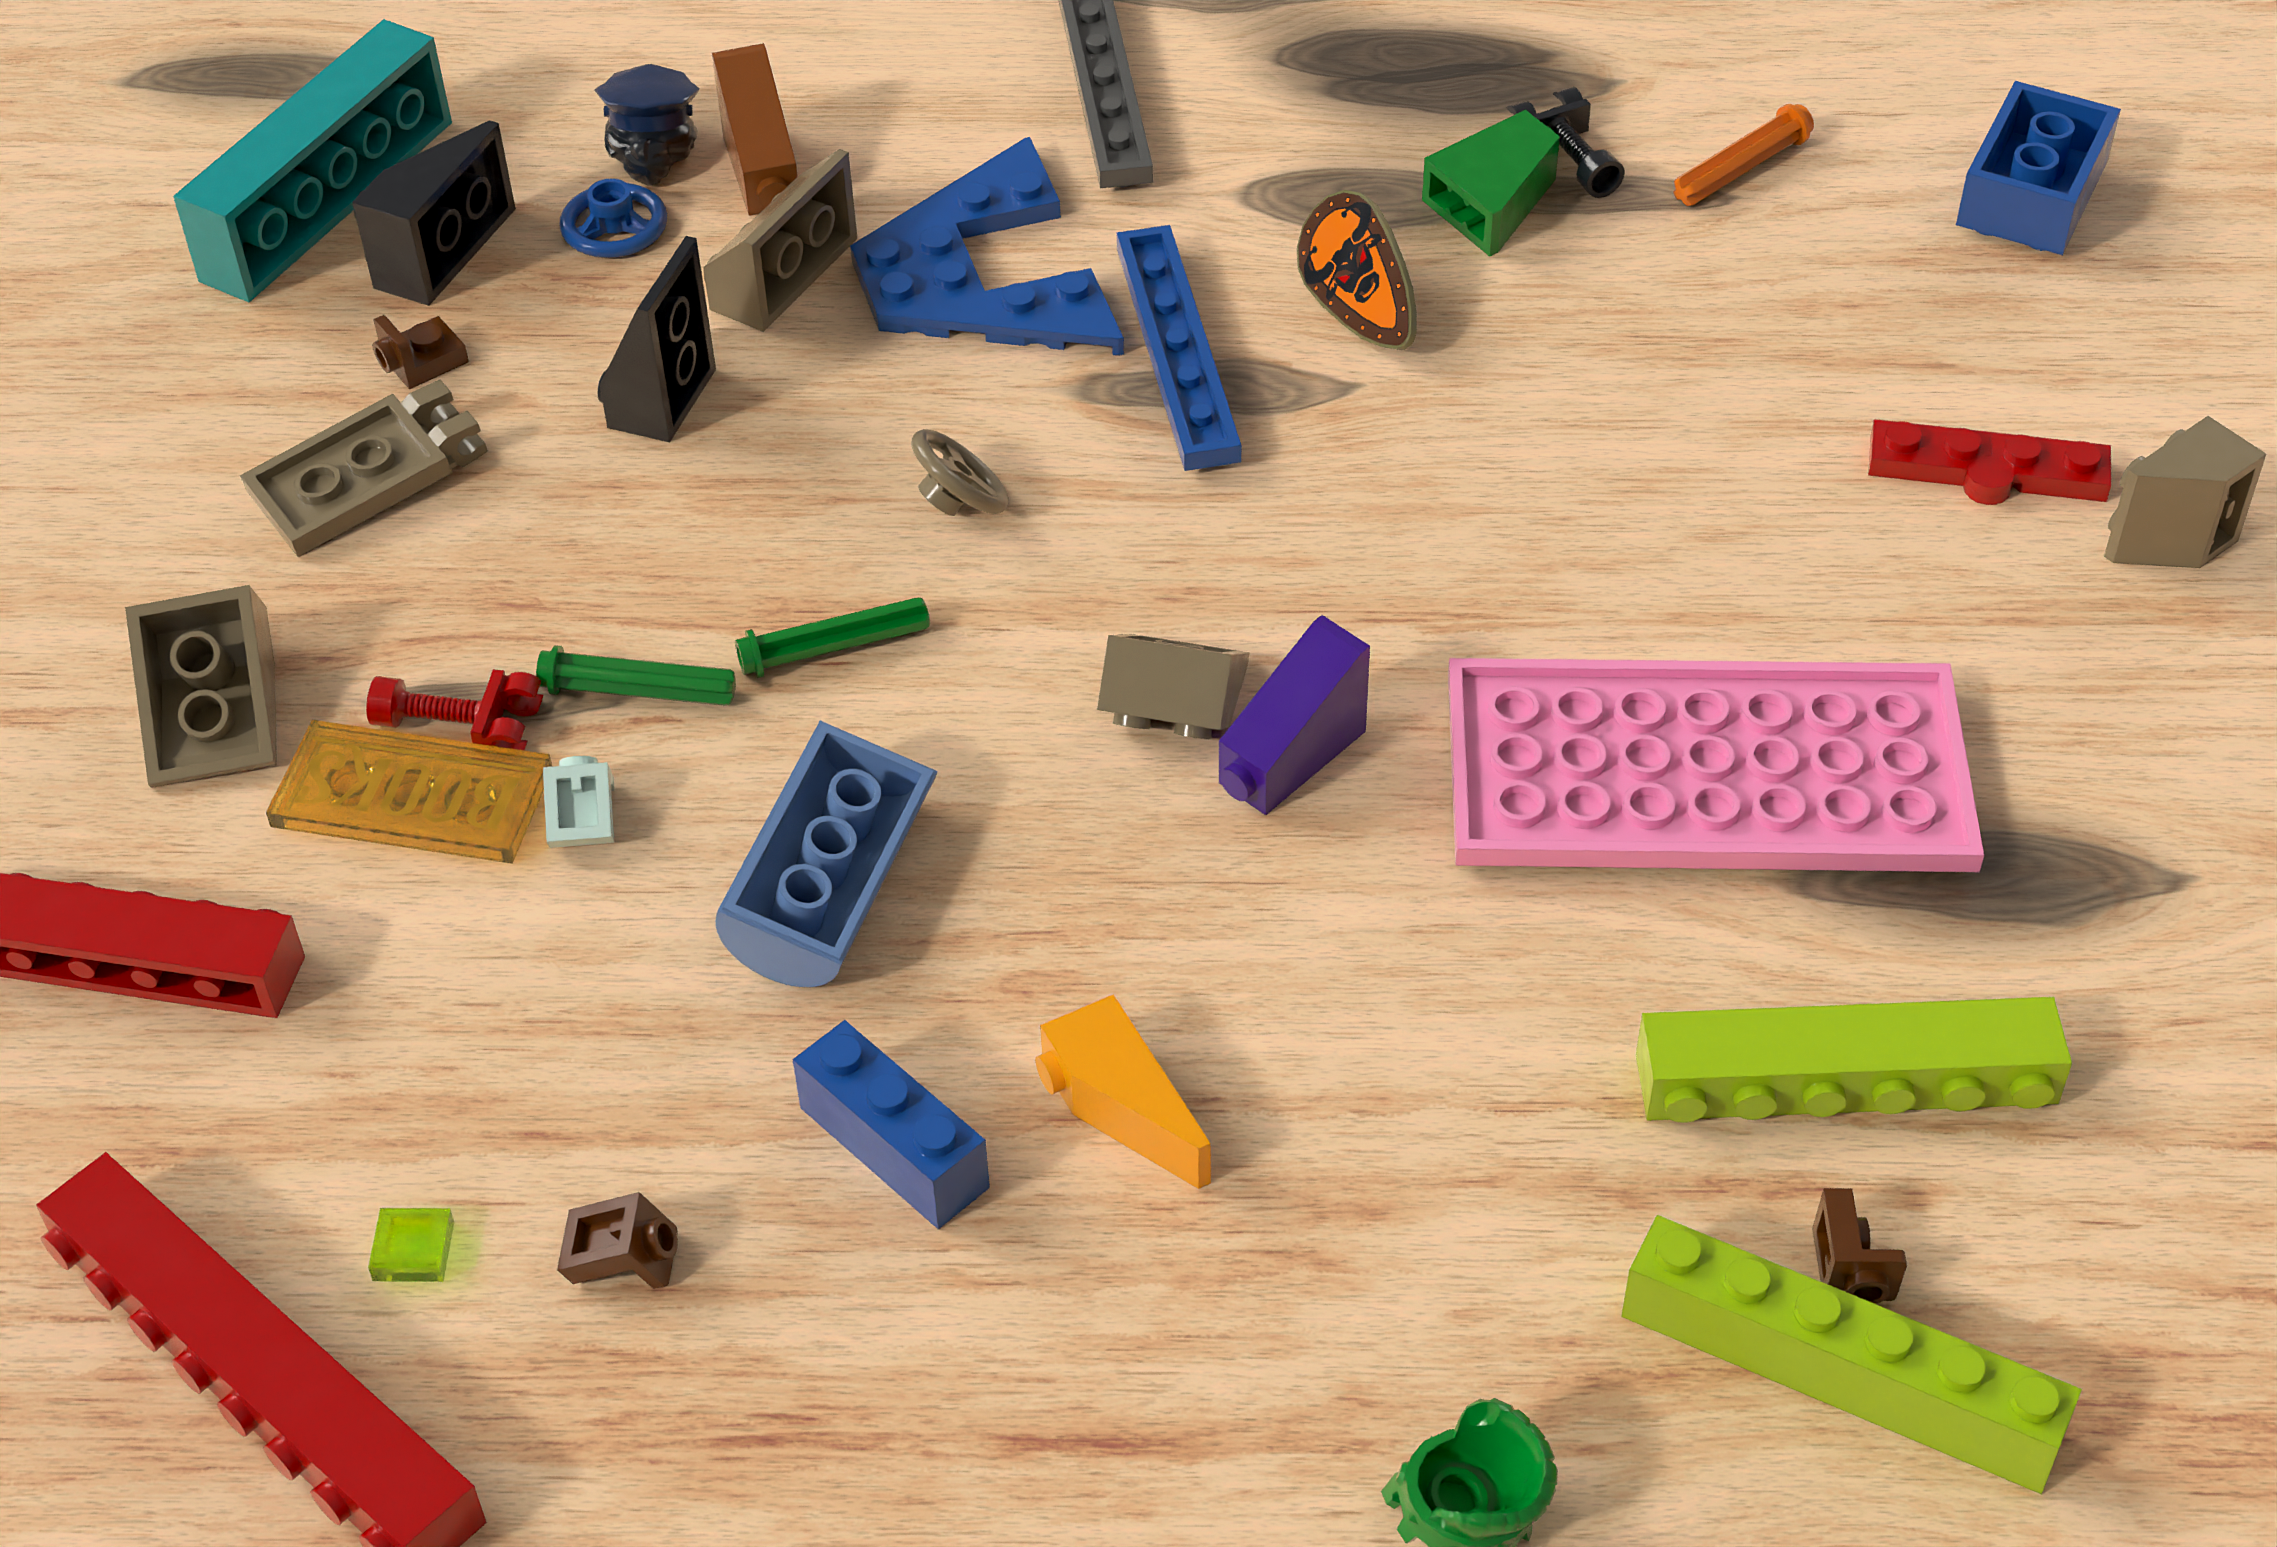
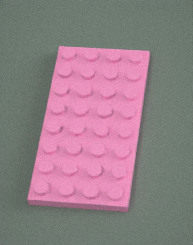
M1449 658L1448 689L1456 866L1980 872L1984 851L1950 663Z

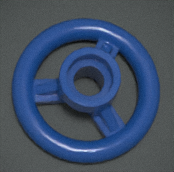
M603 179L595 182L589 189L579 193L567 203L561 213L559 226L565 241L583 254L601 258L622 257L647 248L661 236L667 224V210L660 197L645 187L626 183L619 179ZM632 200L645 205L649 209L651 220L643 219L633 210ZM589 207V217L582 226L576 228L578 216ZM624 231L636 234L630 238L618 241L593 240L605 233Z

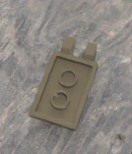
M437 380L409 393L402 402L394 394H391L243 473L240 477L248 494L297 557H300L452 474L451 469L457 465L465 467L488 452L485 442L477 434L481 432L478 422L468 411L461 414L458 413L450 403L454 400L451 391L441 380Z

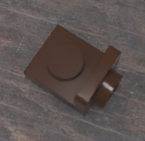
M385 315L373 319L378 340L373 342L372 346L380 366L386 373L394 371L409 389L469 362L465 344L439 316L416 324L401 333Z
M1823 1188L1812 1227L1820 1282L1874 1304L1895 1300L1907 1268L1905 1251L1899 1249H1870L1869 1223L1866 1217H1857L1853 1189Z
M640 1192L569 1209L557 1271L572 1284H577L633 1270L653 1289L668 1286L673 1257L678 1248L677 1227Z

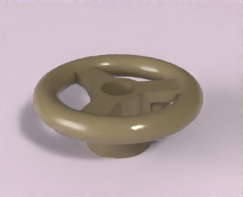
M923 429L913 435L911 441L913 452L928 472L918 488L921 494L933 506L951 516H955L965 503L980 511L991 514L1001 513L1007 508L1009 497L1005 487L992 470L967 448L952 438L934 430ZM933 449L941 452L943 454V459L939 458L935 454Z

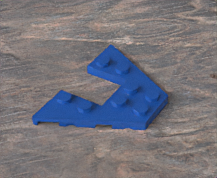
M1030 137L1022 139L850 245L852 264L879 331L902 334L919 332L926 336L949 338V330L984 333L986 335V342L1019 346L1043 344L1050 349L1064 350L1066 343L1072 342L1111 346L1112 355H1124V337L1091 268L1065 272L1060 275L1023 283H1014L986 291L979 279L964 244V238L1061 218L1060 200Z

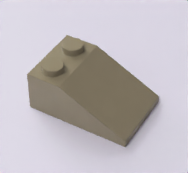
M245 585L125 607L148 785L153 788L277 765L275 663L267 607L251 586Z

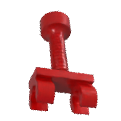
M493 669L483 698L479 701L410 693L406 691V685L402 679L375 676L370 684L367 695L366 714L370 725L397 728L401 724L403 717L408 716L472 724L470 734L475 758L487 759L489 755L498 761L512 763L519 761L523 757L528 740H521L526 726L515 719L502 717L503 712L506 709L517 716L528 717L535 715L539 711L544 695L537 694L541 680L535 675L526 672H514L510 675H505L504 670Z

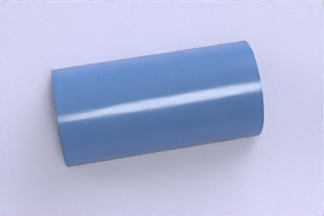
M820 720L717 911L715 920L716 930L727 950L752 971L778 983L795 987H817L832 981L838 974L938 771Z

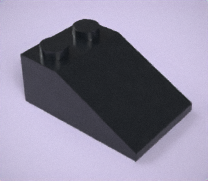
M489 120L384 169L352 202L373 289L430 306L515 211L516 207L499 123Z
M685 236L637 308L608 369L603 372L599 380L597 391L598 399L603 403L607 428L669 443L716 371L697 238Z

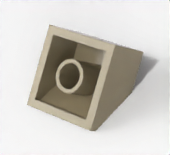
M1136 634L1108 635L1097 710L1114 713L1113 724L1150 729L1151 719L1174 722V734L1211 739L1212 729L1222 730L1230 727L1247 670L1250 652Z

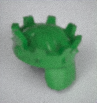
M1496 1398L1491 1400L1479 1399L1466 1406L1459 1417L1455 1429L1446 1430L1423 1441L1412 1454L1410 1460L1402 1463L1399 1471L1392 1476L1381 1493L1388 1506L1395 1509L1401 1505L1403 1519L1398 1525L1397 1531L1406 1544L1418 1538L1429 1547H1515L1521 1539L1530 1540L1532 1523L1536 1522L1545 1513L1547 1506L1551 1504L1556 1492L1555 1486L1557 1485L1558 1469L1556 1464L1553 1463L1555 1456L1549 1442L1545 1440V1436L1534 1423H1531L1530 1419L1519 1409L1514 1410L1513 1405Z

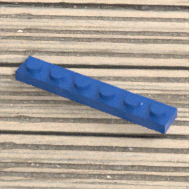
M1165 225L1116 232L1117 252L1184 471L1241 463L1242 445L1171 226Z

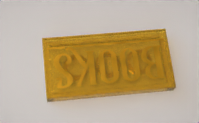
M311 720L266 811V815L272 828L513 864L544 791L543 767L553 766L550 754Z

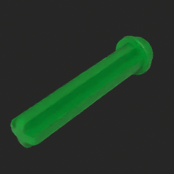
M918 597L755 636L752 629L746 630L745 637L735 639V648L743 675L755 673L756 678L764 677V668L925 630L930 626V618L923 598Z
M554 645L551 651L542 650L540 652L536 668V677L541 680L540 687L547 688L549 694L558 695L560 690L564 689L727 706L732 703L736 689L735 673L731 669L566 653L564 648L558 645Z

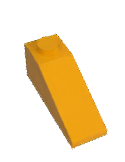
M1114 994L1040 1025L1042 1054L1036 1056L1035 1063L1040 1079L1051 1095L1059 1092L1074 1116L1194 1187L1200 1189L1211 1184L1210 1141Z

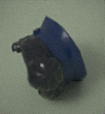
M645 64L614 73L604 84L594 89L606 105L603 109L604 117H608V121L605 126L604 141L609 157L622 162L625 171L635 181L647 186L660 183L661 179L668 175L671 166L675 162L685 160L690 154V150L694 148V141L697 138L698 131L690 116H693V105H689V103L697 95L700 88L693 84L684 72L654 64Z

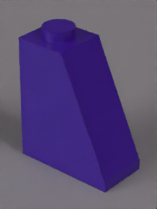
M1323 615L1313 621L1219 740V784L1224 787L1230 796L1238 801L1247 802L1264 815H1267L1366 732L1370 645Z

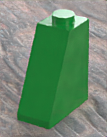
M1528 111L1519 112L1425 157L1422 201L1490 257L1501 250L1556 180L1560 136Z

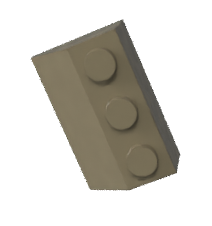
M838 149L800 174L787 188L778 193L771 203L750 223L744 225L740 232L718 254L713 255L703 269L709 309L711 311L764 332L858 239L849 152Z

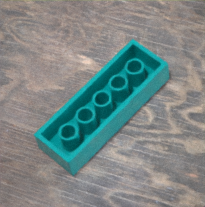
M383 19L173 196L198 282L248 303L251 302L354 210L352 202L384 169L418 154L452 124L434 37Z

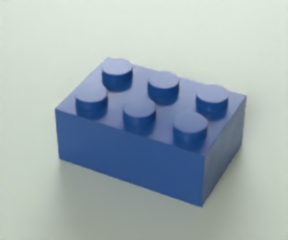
M2015 81L1966 174L1956 225L1975 230L1983 235L1996 236L2028 245L2036 250L2063 255L2108 162L2121 109Z

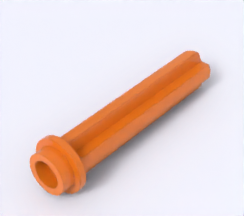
M1800 104L1783 105L1777 110L1776 117L1677 177L1674 181L1676 188L1673 191L1674 196L1677 200L1681 199L1686 206H1693L1789 145L1803 144L1809 139L1810 132L1814 128V120L1811 113Z

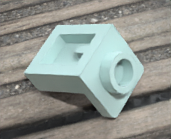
M571 756L561 759L559 766L543 767L546 840L549 847L614 843L611 792L614 791V777L608 763H598L597 758L591 756Z

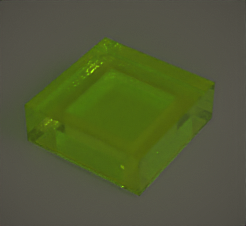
M380 1208L368 1265L372 1281L443 1282L454 1227L451 1209Z

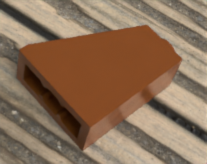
M764 43L712 53L723 139L749 216L763 211L778 193H781L798 177L792 145Z

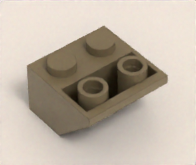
M2210 416L2205 417L2186 431L2183 429L2176 431L2169 437L2164 446L2146 458L2144 456L2136 458L2124 471L2120 480V486L2123 487L2118 508L2108 523V529L2111 533L2104 557L2112 563L2201 568L2239 541L2266 453Z

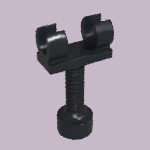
M1569 87L1554 92L1553 95L1563 105L1541 113H1536L1534 106L1529 101H1523L1506 107L1513 115L1524 110L1528 111L1560 136L1559 145L1578 165L1576 173L1578 182L1592 197H1606L1621 185L1625 175L1623 165L1610 151L1604 149L1594 151L1579 135L1589 131L1591 104L1587 99H1583L1576 87Z

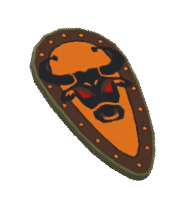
M1348 190L1328 195L1312 209L1301 229L1297 244V267L1304 285L1323 308L1361 339L1384 348L1407 349L1412 345L1416 337L1417 310L1411 279L1391 227L1379 206L1367 195Z

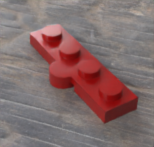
M1874 419L1870 435L1868 476L1963 486L1965 494L1971 500L1984 505L2003 503L2009 498L2012 484L2020 493L2107 502L2111 489V445Z

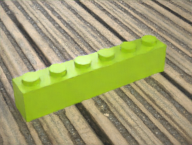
M2054 997L1642 1013L1636 1048V1060L1646 1120H1672L1680 1123L1692 1122L1702 1118L1741 1117L1747 1120H1758L1777 1115L1810 1114L1815 1117H1828L1837 1113L1878 1111L1883 1114H1898L1907 1110L1949 1109L1962 1112L1977 1107L2018 1106L2024 1109H2033L2044 1105L2060 1103L2072 1066Z
M1657 1215L1629 1269L1621 1317L2042 1495L2081 1394V1388L1660 1215Z

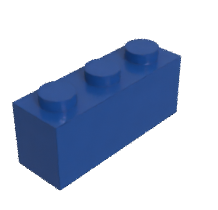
M846 1020L842 1021L792 1059L800 1108L938 1230L990 1188L986 1140Z

